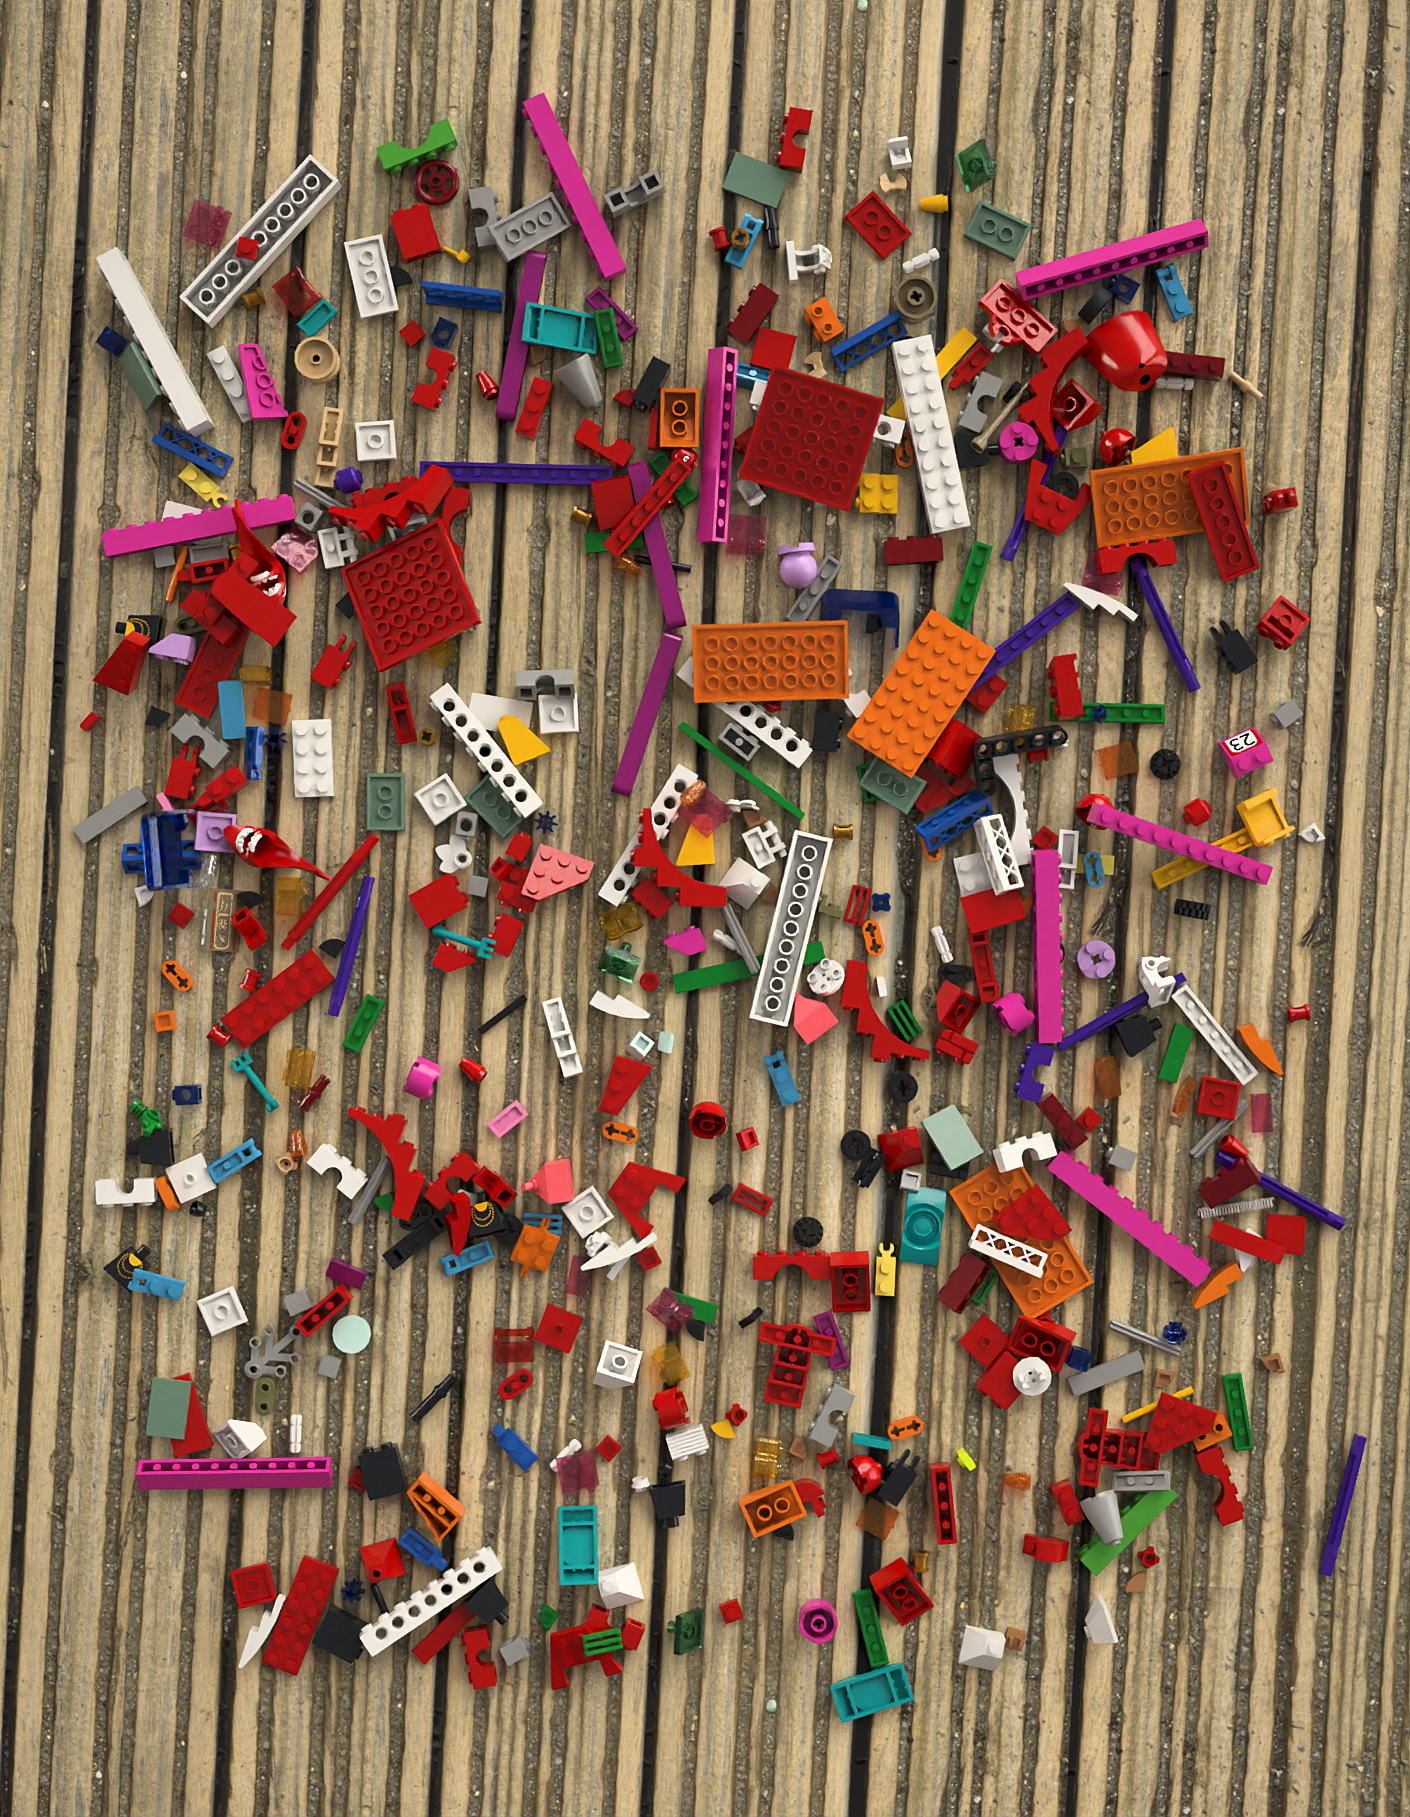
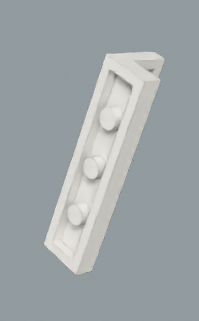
M1002 815L982 817L974 822L973 826L995 895H1002L1009 890L1024 887ZM997 820L999 827L997 831L991 828L989 821ZM997 838L1004 842L1003 849L997 846ZM1003 856L1009 859V867L1002 863L1001 859ZM1009 874L1015 877L1017 884L1009 885L1007 878Z
M980 1224L976 1225L968 1243L969 1247L1039 1278H1041L1044 1272L1042 1268L1048 1254ZM979 1230L987 1232L989 1240L984 1242L976 1240ZM1001 1238L1005 1240L1007 1247L999 1250L995 1248L993 1241ZM1022 1247L1025 1255L1015 1257L1011 1252V1248ZM1033 1254L1042 1256L1038 1267L1030 1263L1028 1256Z

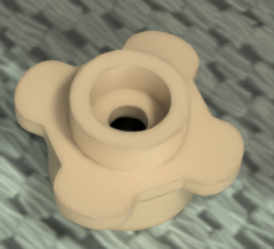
M289 1152L275 1160V1164L278 1165L282 1175H286L288 1171L295 1170L298 1167V1164L292 1158L293 1155Z

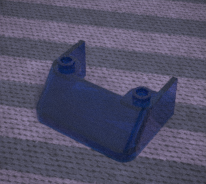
M828 589L824 592L821 621L841 620L842 610L881 612L880 620L883 626L893 628L892 650L899 648L900 606L897 594L889 591Z
M196 809L167 810L142 816L141 832L146 886L149 891L203 887L202 883H193V874L190 870L184 869L181 831H184L189 824L187 814L196 813Z

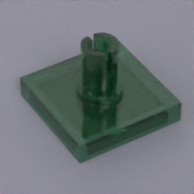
M985 139L978 140L955 156L967 192H973L996 177L994 169L997 167V161L995 158L990 157Z
M622 942L619 949L606 944L596 969L632 983L642 958L629 954L632 945L628 942Z
M695 1608L675 1616V1622L673 1620L668 1622L667 1627L670 1628H667V1632L675 1634V1655L680 1656L702 1647L704 1609Z

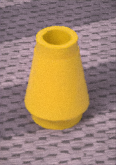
M943 194L920 199L921 211L943 214V212L948 211V195L943 196Z

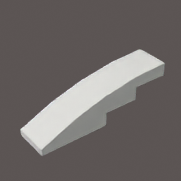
M1067 582L1061 587L1066 592L1069 591L1077 601L1090 611L1094 610L1097 606L1108 616L1112 617L1117 612L1130 623L1138 616L1122 603L1087 587Z
M561 997L542 1002L564 1078L583 1074Z
M652 1232L639 1243L634 1238H631L618 1249L612 1243L580 1268L588 1270L620 1261L642 1250L657 1240V1237Z
M279 1594L273 1611L266 1609L260 1626L253 1625L245 1644L239 1668H243L263 1644L280 1615L287 1596Z

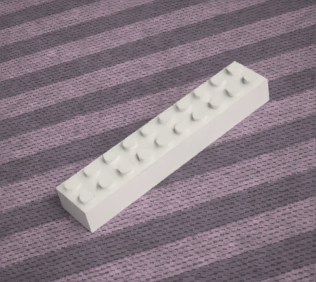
M310 154L179 298L213 328L242 297V294L253 285L340 190L342 186L339 180ZM239 237L254 239L260 242L256 261L236 257Z
M115 247L96 257L99 263L96 266L100 274L108 280L105 283L109 291L117 297L115 303L118 308L126 314L124 316L125 322L135 331L133 334L134 339L138 345L140 344L144 348L142 351L143 356L147 362L149 361L151 366L153 365L151 371L155 378L162 383L160 385L162 392L172 401L169 403L171 409L181 418L178 422L187 434L190 433L196 437L215 427L125 255Z
M931 335L894 342L891 349L930 534H941L968 528L970 521Z
M795 830L793 833L749 1018L785 1027L788 1026L833 839Z

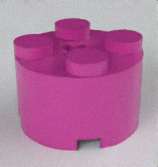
M1021 422L1008 425L1002 431L997 441L1000 457L1009 464L1027 462L1033 456L1038 446V436L1035 430L1028 424ZM1019 440L1021 443L1016 447L1014 445L1015 441Z
M1010 992L993 1003L991 1007L995 1008L993 1013L1003 1029L1008 1028L1010 1030L1008 1034L1013 1037L1030 1026L1035 1016L1029 1009H1026L1024 1006L1025 1000L1019 993Z
M418 1056L417 1061L414 1062L407 1076V1083L403 1086L402 1091L422 1100L429 1099L433 1091L432 1083L433 1081L437 1083L441 1074V1068H439L438 1064Z
M812 1599L802 1605L799 1612V1626L802 1635L816 1644L831 1640L837 1631L838 1621L836 1611L829 1601L825 1599ZM816 1619H820L821 1623H817Z

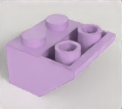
M171 633L149 648V653L154 654V658L170 661V658H172L173 662L188 665L189 662H193L196 656L199 640L190 636Z

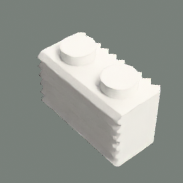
M702 1423L666 1434V1441L672 1460L683 1461L690 1454L702 1455L707 1452L706 1449H709V1443Z

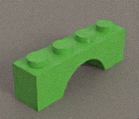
M447 118L430 125L429 136L426 142L418 148L406 149L392 141L376 149L387 175H395L400 173L405 167L417 166L424 159L431 160L441 152L453 151L458 146V143Z

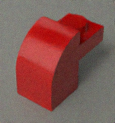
M247 906L231 916L235 928L242 934L251 952L267 942L265 929Z
M485 1165L472 1178L475 1184L484 1189L494 1201L505 1209L518 1195L515 1189L501 1175L493 1172Z
M809 1478L793 1482L802 1503L811 1501L817 1517L824 1516V1508L827 1507L823 1498H819V1496L824 1495L822 1486L817 1481Z
M1027 1533L1024 1536L1022 1553L1044 1562L1056 1563L1067 1561L1069 1541L1056 1537L1042 1538Z

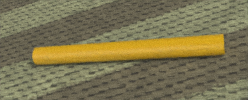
M1189 1386L1171 1395L1182 1399L1193 1394L1194 1391ZM1158 1401L1122 1416L1124 1424L1155 1411Z

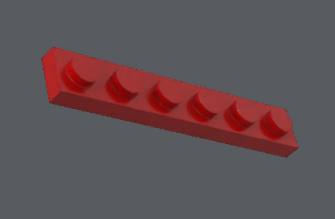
M677 456L602 545L618 558L693 469Z

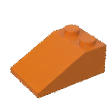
M661 388L660 447L699 448L700 389Z
M792 1479L755 1490L739 1498L740 1507L754 1538L807 1516V1512Z

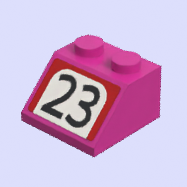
M1254 727L1219 742V746L1234 778L1274 761L1267 744Z

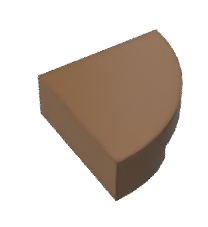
M1082 319L1062 321L1063 328L1067 333L1078 326L1083 332Z
M529 346L532 367L541 364L546 359L549 347Z
M745 810L741 812L749 829L766 822V819L756 811Z
M771 884L759 899L764 902L775 903L777 902L780 890Z
M1279 1353L1260 1358L1261 1363L1270 1371L1277 1373L1285 1372Z
M1156 1368L1153 1388H1162L1174 1379L1176 1372Z
M796 1434L788 1452L805 1461L807 1456L806 1444Z
M1145 1572L1135 1573L1126 1582L1125 1591L1145 1592Z

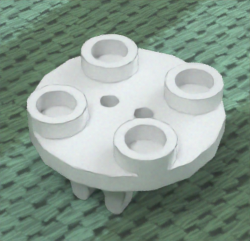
M823 959L807 977L810 988L820 996L833 994L843 983L845 977L844 969L840 963L834 960Z
M1028 1357L1022 1359L1014 1367L1013 1381L1020 1392L1025 1395L1035 1396L1047 1390L1051 1383V1372L1048 1365L1039 1357Z

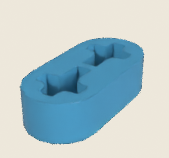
M1087 852L1083 856L1086 882L1089 886L1098 888L1103 885L1105 880L1101 857L1096 852ZM1090 855L1097 859V861L1094 862L1093 869L1091 863H1087V859L1090 858ZM1093 871H1095L1096 876H1100V880L1097 881L1096 885L1090 880V878H1093Z

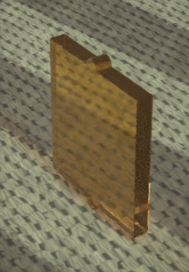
M259 687L257 700L254 701L255 708L252 718L286 726L288 713L291 712L290 704L293 695Z
M1130 740L1098 750L1101 760L1100 766L1103 767L1106 780L1139 771L1135 758L1137 755L1133 751Z
M869 1497L864 1509H861V1515L856 1522V1526L886 1540L889 1532L894 1528V1523L900 1512Z

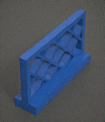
M422 281V288L426 295V304L502 313L504 292H500V290Z

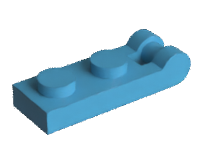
M746 213L740 228L748 232L749 243L743 250H738L731 245L724 260L725 263L740 270L743 269L764 224V220L760 218L755 219L751 214ZM748 224L754 226L753 231L747 228ZM737 236V240L743 242V238Z
M1174 263L1167 265L1164 269L1159 268L1155 270V277L1174 321L1191 315L1193 310L1178 277ZM1170 275L1171 280L1166 282L1164 277Z
M776 1051V1054L772 1056H764L763 1058L782 1106L801 1100L782 1051ZM779 1061L781 1066L774 1068L772 1063Z
M252 1138L206 1167L216 1184L262 1155L261 1151L257 1150L254 1146L255 1142ZM246 1148L251 1154L248 1157L243 1153V1150Z
M487 1239L464 1248L459 1256H456L454 1253L439 1258V1262L443 1264L445 1269L443 1272L445 1277L493 1259L495 1255ZM451 1260H454V1261H455V1263H456V1266H455V1267H452V1266H451V1264H450V1261H451Z
M134 1269L133 1279L129 1281L127 1288L179 1301L185 1282L152 1272ZM141 1279H145L143 1284L139 1283Z

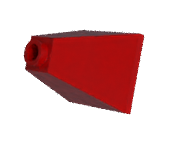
M396 1537L359 1547L369 1585L406 1575Z

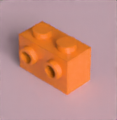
M825 297L805 308L804 320L808 326L812 325L815 330L813 332L814 337L818 342L821 341L823 346L844 334L843 326Z
M1217 1411L1212 1431L1191 1441L1195 1449L1200 1451L1232 1436V1432L1223 1414Z

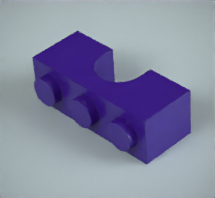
M1031 1040L1030 1044H1026L1024 1049L1026 1058L1024 1062H1021L1018 1071L1021 1074L1019 1081L1016 1080L1013 1088L1016 1097L1036 1103L1040 1102L1044 1084L1033 1079L1032 1071L1040 1064L1050 1066L1055 1050L1054 1047Z

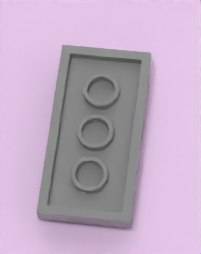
M550 192L488 226L487 231L508 263L569 229L572 224L554 194Z

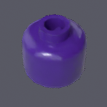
M353 466L337 471L336 479H334L336 489L341 490L344 494L360 490L364 483L360 470L355 469Z

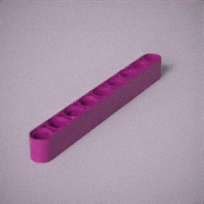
M532 250L526 253L495 418L512 422H515L530 346L529 343L521 341L526 302L536 304L539 302L547 253Z
M646 461L627 465L636 504L652 486ZM657 511L645 525L643 532L669 631L685 627L687 623L659 512Z
M666 629L664 631L611 792L626 797L631 795L683 639L681 634Z

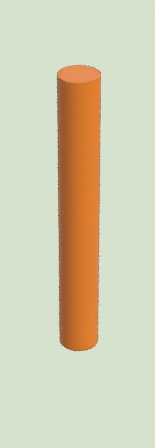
M182 545L165 599L172 603L179 584L177 573L183 570L189 551L187 546Z

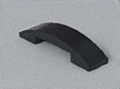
M444 1208L382 1254L393 1270L447 1229L445 1215L448 1213Z

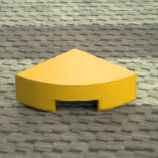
M724 1419L711 1425L712 1430L720 1437H736L729 1419Z

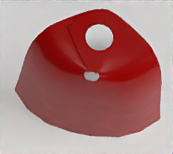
M1136 310L1122 313L1103 322L1086 336L1091 348L1082 356L1107 380L1123 391L1136 392L1149 389L1166 369L1167 355L1147 312ZM1143 363L1145 366L1139 369V364ZM1147 374L1150 375L1149 382L1141 385L1139 382L1141 377Z

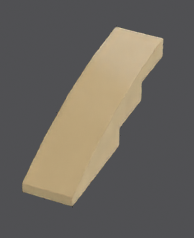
M324 407L314 484L317 488L335 489L334 479H336L344 409Z

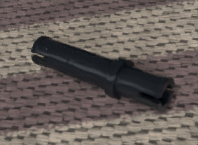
M449 1373L410 1414V1417L416 1423H419L442 1398L447 1396L449 1390L458 1383V1380Z

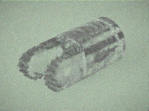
M203 853L201 869L199 871L201 872L199 878V886L201 888H212L215 875H217L220 856Z

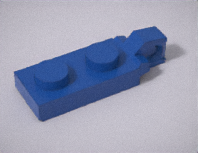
M247 726L244 765H247L246 779L260 780L262 774L264 727Z
M500 1423L493 1428L492 1431L498 1436L496 1439L498 1444L524 1472L538 1460L539 1457L514 1430H511L509 1427L505 1430Z
M412 1526L398 1541L400 1545L427 1567L433 1568V1566H436L440 1571L446 1568L448 1562L442 1558L443 1553Z

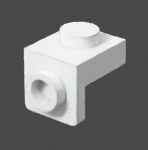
M907 136L889 139L888 153L892 169L898 170L912 167Z
M987 324L982 333L995 343L990 352L993 354L997 352L999 354L1005 346H1001L998 343L1005 336L998 332L996 337L992 339Z
M740 479L734 483L744 501L750 507L760 504L763 498L766 497L758 483L745 479Z

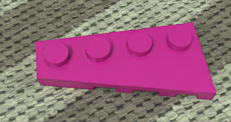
M239 344L237 349L250 420L287 419L289 416L288 412L284 410L281 396L277 394L274 387L275 382L267 371L268 366L259 345Z

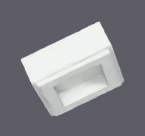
M875 977L879 997L887 996L884 977Z

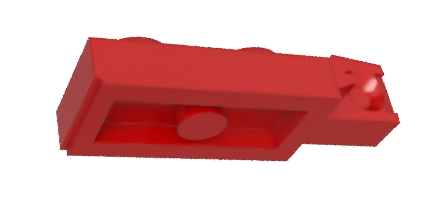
M980 342L954 369L951 375L954 379L949 383L948 387L954 391L960 384L963 387L969 384L995 355Z

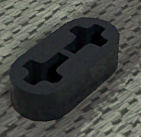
M942 964L937 969V976L942 981L966 983L973 979L974 971L967 965ZM948 967L949 971H954V975H947V978H944L941 971ZM964 968H967L970 976L963 979V976L957 975V972H963Z
M428 1202L418 1204L413 1213L416 1219L411 1222L412 1226L409 1224L405 1225V1220L400 1218V1227L404 1230H411L428 1220L433 1214L432 1205ZM422 1206L424 1208H429V1211L427 1212L428 1216H426L425 1214H422L421 1216L417 1215V1213H419L422 1210Z

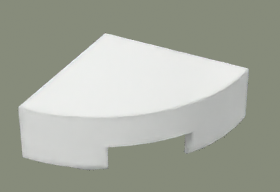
M1312 823L1297 834L1307 842H1319L1325 839L1315 823Z
M154 883L134 888L139 907L146 905L152 899L155 891Z

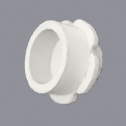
M638 1476L632 1479L633 1484L631 1487L635 1488L637 1492L645 1491L650 1486L647 1476Z

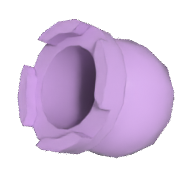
M798 543L799 547L790 548L789 545L777 547V556L783 558L779 571L782 580L789 587L802 589L812 584L817 576L818 568L815 559L811 556V553L816 551L814 543Z

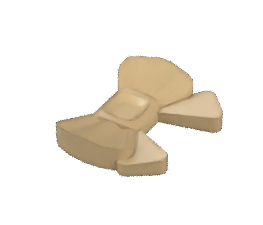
M885 173L880 176V189L883 194L895 190L906 191L907 181L900 173H898L896 181L893 182L889 181Z
M813 352L805 358L804 363L813 364L814 370L808 373V375L823 378L828 374L823 368L821 361L823 354L821 352Z

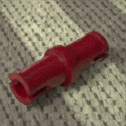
M321 1074L315 1084L308 1088V1093L298 1104L300 1108L304 1107L302 1110L308 1112L314 1102L321 1098V1093L331 1082L329 1078L325 1079V1075Z

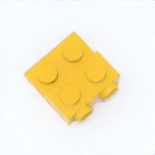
M861 473L856 489L859 490V497L855 498V509H859V514H898V475Z

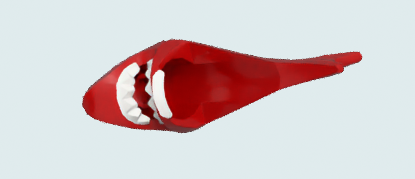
M235 499V507H231L238 531L240 552L243 551L258 563L246 581L283 605L286 597L284 567L253 534L246 522L239 500Z
M230 825L223 829L224 839L231 849L252 867L264 869L295 868L309 872L327 881L331 879L318 867L296 854L281 838L269 829L246 825Z

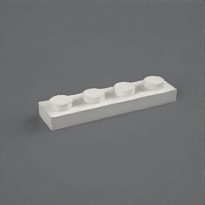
M222 345L207 353V356L244 424L250 420L244 382L225 346Z

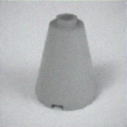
M588 353L555 371L556 376L585 408L590 407L592 410L601 404L599 401L602 399Z
M1115 1491L1101 1492L1096 1494V1497H1089L1079 1503L1080 1508L1105 1545H1110V1547L1120 1545V1540L1124 1537Z

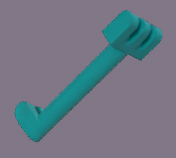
M436 925L432 932L435 937H444L479 949L478 956L491 960L492 956L485 954V951H494V948L487 945L488 943L495 945V940L483 937L482 941L479 942L447 931L445 927Z
M244 1051L242 1055L246 1059L245 1061L241 1056H237L236 1060L239 1062V1065L234 1060L230 1061V1064L236 1073L241 1070L244 1071L267 1102L266 1109L271 1113L280 1105L276 1099H273L250 1068L249 1064L253 1060Z

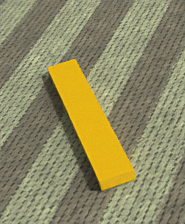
M964 326L936 356L940 381L977 341V338ZM901 396L886 414L889 417L905 421L906 415Z
M1245 827L1211 843V845L1238 853L1253 846L1254 843ZM1183 856L1149 873L1157 890L1209 865Z

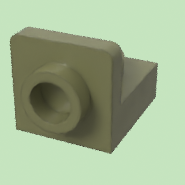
M1065 447L1062 453L1059 454L1060 465H1063V469L1087 468L1086 447L1072 449Z
M823 893V896H819L816 906L818 907L817 911L840 919L843 912L839 910L840 906L831 903L825 906L828 894Z

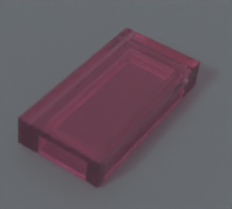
M1271 1093L1250 1094L1252 1132H1273Z
M573 1255L565 1293L584 1297L590 1269L582 1270L580 1267L591 1258Z

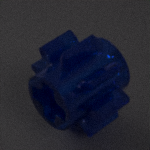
M279 727L276 731L269 728L270 733L264 735L268 741L265 745H272V751H275L276 747L283 750L282 745L288 743L285 740L287 733L281 734V728ZM274 735L280 736L278 739L279 743L272 742Z
M549 811L546 812V815L539 812V820L534 819L539 824L536 830L542 828L543 834L546 833V830H550L553 833V825L558 826L553 820L557 816L550 817ZM543 818L551 819L549 827L541 825Z
M1169 1321V1325H1166L1163 1329V1337L1168 1339L1167 1344L1181 1345V1342L1185 1341L1187 1337V1330L1185 1327H1182V1322Z
M355 1578L351 1582L346 1580L344 1583L346 1587L341 1588L340 1591L345 1594L343 1600L348 1599L351 1604L355 1599L361 1601L362 1597L360 1594L365 1593V1589H361L363 1582H357ZM351 1588H354L355 1594L352 1593Z

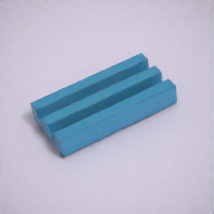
M524 1212L523 1224L541 1225L542 1221H530L528 1217L558 1219V1222H550L548 1225L557 1226L558 1229L547 1230L553 1234L562 1233L563 1214Z

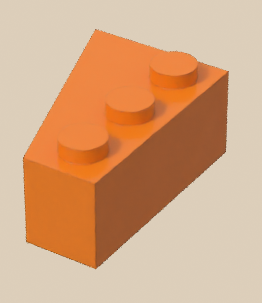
M424 1471L406 1492L417 1511L422 1514L427 1527L433 1532L437 1543L462 1518L467 1509Z

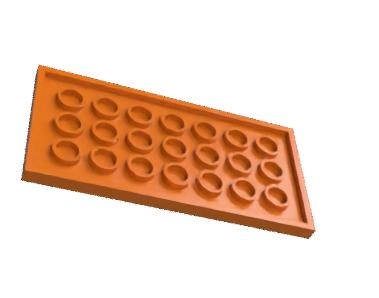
M1237 447L1089 471L1097 548L1205 532L1185 474L1221 459L1224 460L1245 525H1249L1250 516L1244 448Z
M931 609L848 733L847 738L912 779L996 650Z
M848 620L692 625L694 703L849 699Z
M994 1162L948 1191L973 1232L976 1225L980 1224L1003 1234L991 1217L1035 1184L1024 1166L999 1172L997 1164ZM979 1230L977 1239L980 1242L989 1240L987 1232ZM1003 1234L1048 1254L1042 1268L1044 1272L1041 1278L988 1255L1026 1317L1036 1318L1094 1283L1066 1235L1055 1242ZM1001 1238L993 1241L996 1249L1000 1250L1007 1247L1005 1240ZM1022 1247L1011 1248L1013 1256L1020 1257L1025 1255ZM1033 1254L1028 1256L1031 1264L1038 1267L1042 1256Z

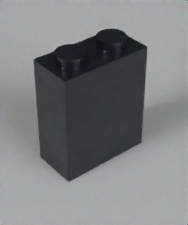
M655 356L652 357L632 396L635 409L644 414L645 412H651V408L654 407L661 393V388L664 387L671 374V365Z
M385 1442L378 1448H373V1446L366 1447L358 1455L369 1501L407 1491L409 1486L398 1443Z
M331 1604L311 1643L352 1664L354 1659L358 1660L364 1650L361 1648L363 1642L360 1639V1633L362 1632L361 1629L369 1623Z

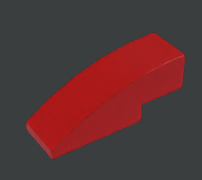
M405 681L387 684L385 689L398 744L418 741Z
M465 1192L449 1196L452 1213L445 1215L449 1246L456 1256H459L463 1250L471 1221L470 1198Z

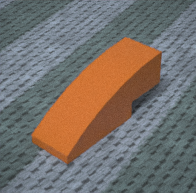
M1252 1023L1236 1028L1240 1039L1249 1052L1266 1068L1275 1074L1282 1075L1283 1071L1269 1039L1265 1037L1260 1039Z
M1234 1260L1220 1267L1202 1284L1191 1301L1192 1307L1198 1309L1229 1293L1227 1285L1244 1277Z

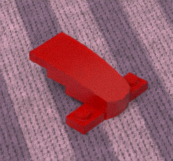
M241 551L227 571H223L214 579L208 596L196 610L195 614L212 625L224 608H226L255 634L272 647H275L297 616L246 581L258 563Z
M762 1321L758 1341L778 1345L768 1376L763 1401L801 1409L811 1352L833 1357L837 1338L813 1333L807 1325L792 1322L781 1326Z
M1089 1407L1086 1429L1082 1430L1077 1441V1449L1082 1460L1079 1484L1098 1488L1101 1464L1134 1471H1158L1160 1453L1143 1447L1148 1432L1106 1428L1109 1410Z

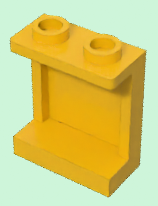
M1276 787L1265 790L1236 805L1255 847L1261 845L1264 848L1275 843L1274 839L1278 837L1279 840L1290 836V831L1295 829L1294 826L1287 825L1274 796L1279 794Z

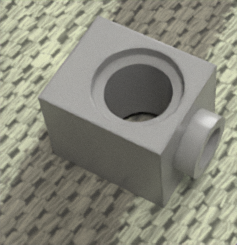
M306 501L295 519V522L299 524L297 528L306 534L308 531L314 534L326 514ZM307 515H313L314 517L313 522L310 524L305 523Z
M1293 699L1287 700L1270 713L1272 717L1271 722L1275 727H1280V729L1286 728L1303 715V712Z
M458 811L455 834H459L460 839L470 840L471 836L476 837L479 814ZM466 820L472 824V828L467 832L462 829V823Z
M1112 1144L1111 1147L1109 1146L1105 1153L1106 1162L1127 1171H1131L1137 1153L1116 1144Z
M307 1287L287 1295L282 1303L285 1312L289 1313L290 1316L308 1310L315 1305Z
M519 1633L501 1643L499 1650L507 1665L510 1666L528 1656L531 1646L526 1637L523 1638L522 1634Z

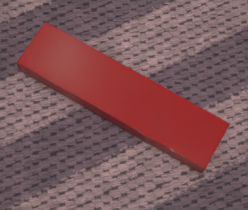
M464 1600L411 1650L424 1665L476 1616L474 1612L463 1604Z

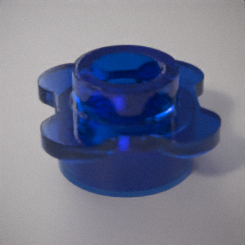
M1100 704V706L1094 707L1093 721L1102 724V721L1106 720L1107 709H1104V705Z
M874 893L872 895V910L874 912L879 910L888 912L891 909L889 905L890 894L878 895Z

